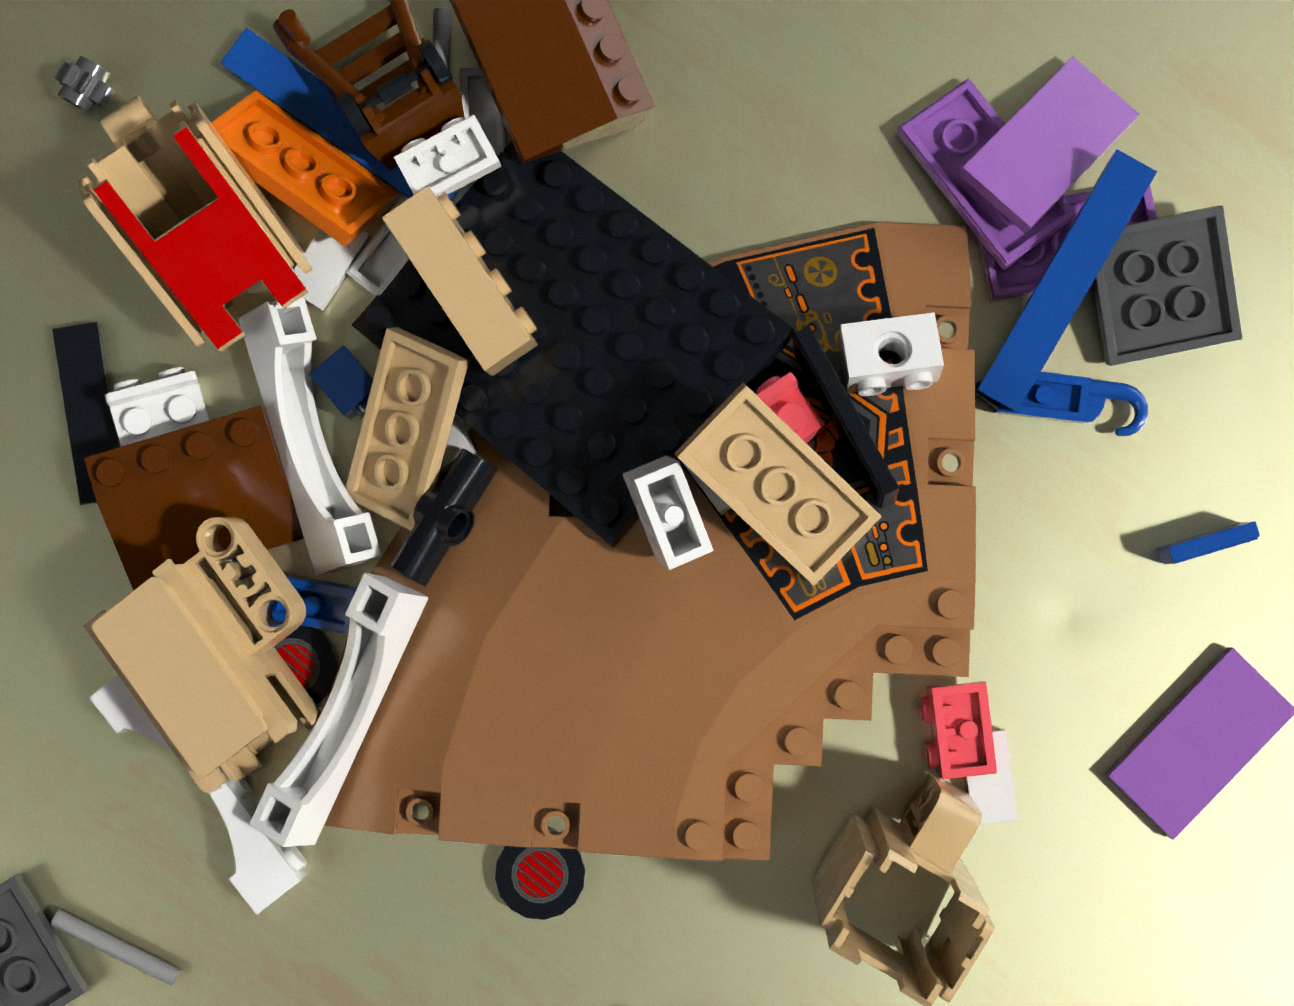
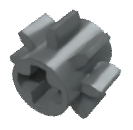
M82 56L79 57L76 64L64 60L54 76V79L62 85L58 96L87 113L93 104L104 109L115 91L106 84L111 74Z

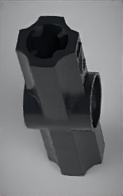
M463 448L438 489L427 491L418 500L413 514L416 524L392 561L391 566L403 575L426 587L450 546L460 544L471 533L475 522L473 509L498 469Z

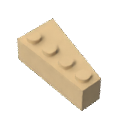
M427 185L384 215L382 219L483 370L493 376L538 345L531 333L537 330V327L522 306L517 310L514 309L506 296L512 290L496 268L490 272L481 256L486 254V251L471 230L466 233L456 220L461 214L448 195L444 192L438 196Z

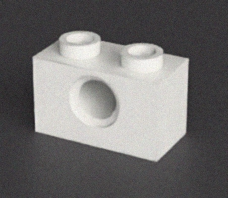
M935 312L840 325L837 342L847 393L858 392L860 396H875L885 392L890 387L905 386L907 390H921L932 386L933 382L939 381L944 362ZM884 351H893L901 357L902 362L888 364L880 358L879 354Z
M664 456L623 473L657 562L671 570L714 551L679 461Z

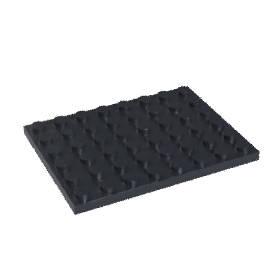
M511 140L504 148V151L497 156L501 167L477 179L455 206L461 216L456 218L465 233L469 230L473 232L486 251V254L481 256L490 272L496 268L512 291L506 296L514 309L517 310L522 306L534 322L537 330L531 333L538 345L492 376L485 372L410 259L380 296L377 295L353 322L352 326L380 350L386 328L398 327L469 359L455 414L614 548L639 518L623 473L664 456L679 461L681 467H683V462L677 458L675 452L742 383L750 388L791 341L795 331L782 319L564 152L560 151L522 163Z

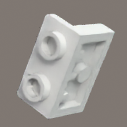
M475 115L467 119L459 117L449 121L442 127L440 133L427 140L420 138L411 141L402 148V153L394 157L414 195L427 185L438 196L444 192L448 195L501 167L500 161Z
M184 367L168 369L158 374L159 380L141 384L140 379L123 381L113 386L114 392L105 394L121 447L210 420L195 371L186 372Z

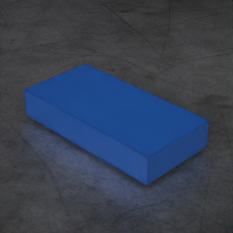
M1256 521L1243 522L1157 547L1156 549L1161 563L1176 564L1257 540L1260 534Z

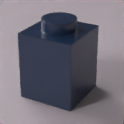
M343 345L310 372L309 375L345 417L352 419L357 415L361 419L365 414L373 377L355 355Z

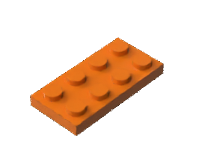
M257 90L211 122L253 181L345 247L395 204L399 192Z

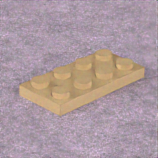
M398 327L386 328L346 484V490L355 503L412 531L416 524L413 514L418 500L427 491L435 489L469 359Z
M744 383L675 452L678 459L813 586L882 517Z

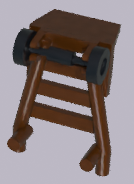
M389 0L390 5L317 51L312 50L308 46L311 38L295 11L291 9L283 11L279 19L273 24V29L288 52L334 92L332 94L333 98L366 149L389 170L398 166L394 157L402 153L401 150L405 145L420 138L427 140L440 133L442 127L449 121L464 117L460 91L429 39L425 41L424 38H420L407 0ZM393 26H398L399 33L338 71L331 66ZM407 52L409 60L359 91L353 86L358 81ZM417 81L419 88L382 111L376 107L382 101L386 105L413 88L411 83Z

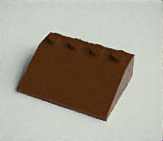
M449 0L522 163L636 128L656 107L608 0Z
M262 405L84 458L96 502L133 590L149 578L155 577L152 571L167 559H171L174 564H184L200 550L196 544V534L199 526L209 518L238 517L243 519L267 550L304 539L266 409ZM223 526L219 531L218 541L220 546L226 550L231 543V534Z

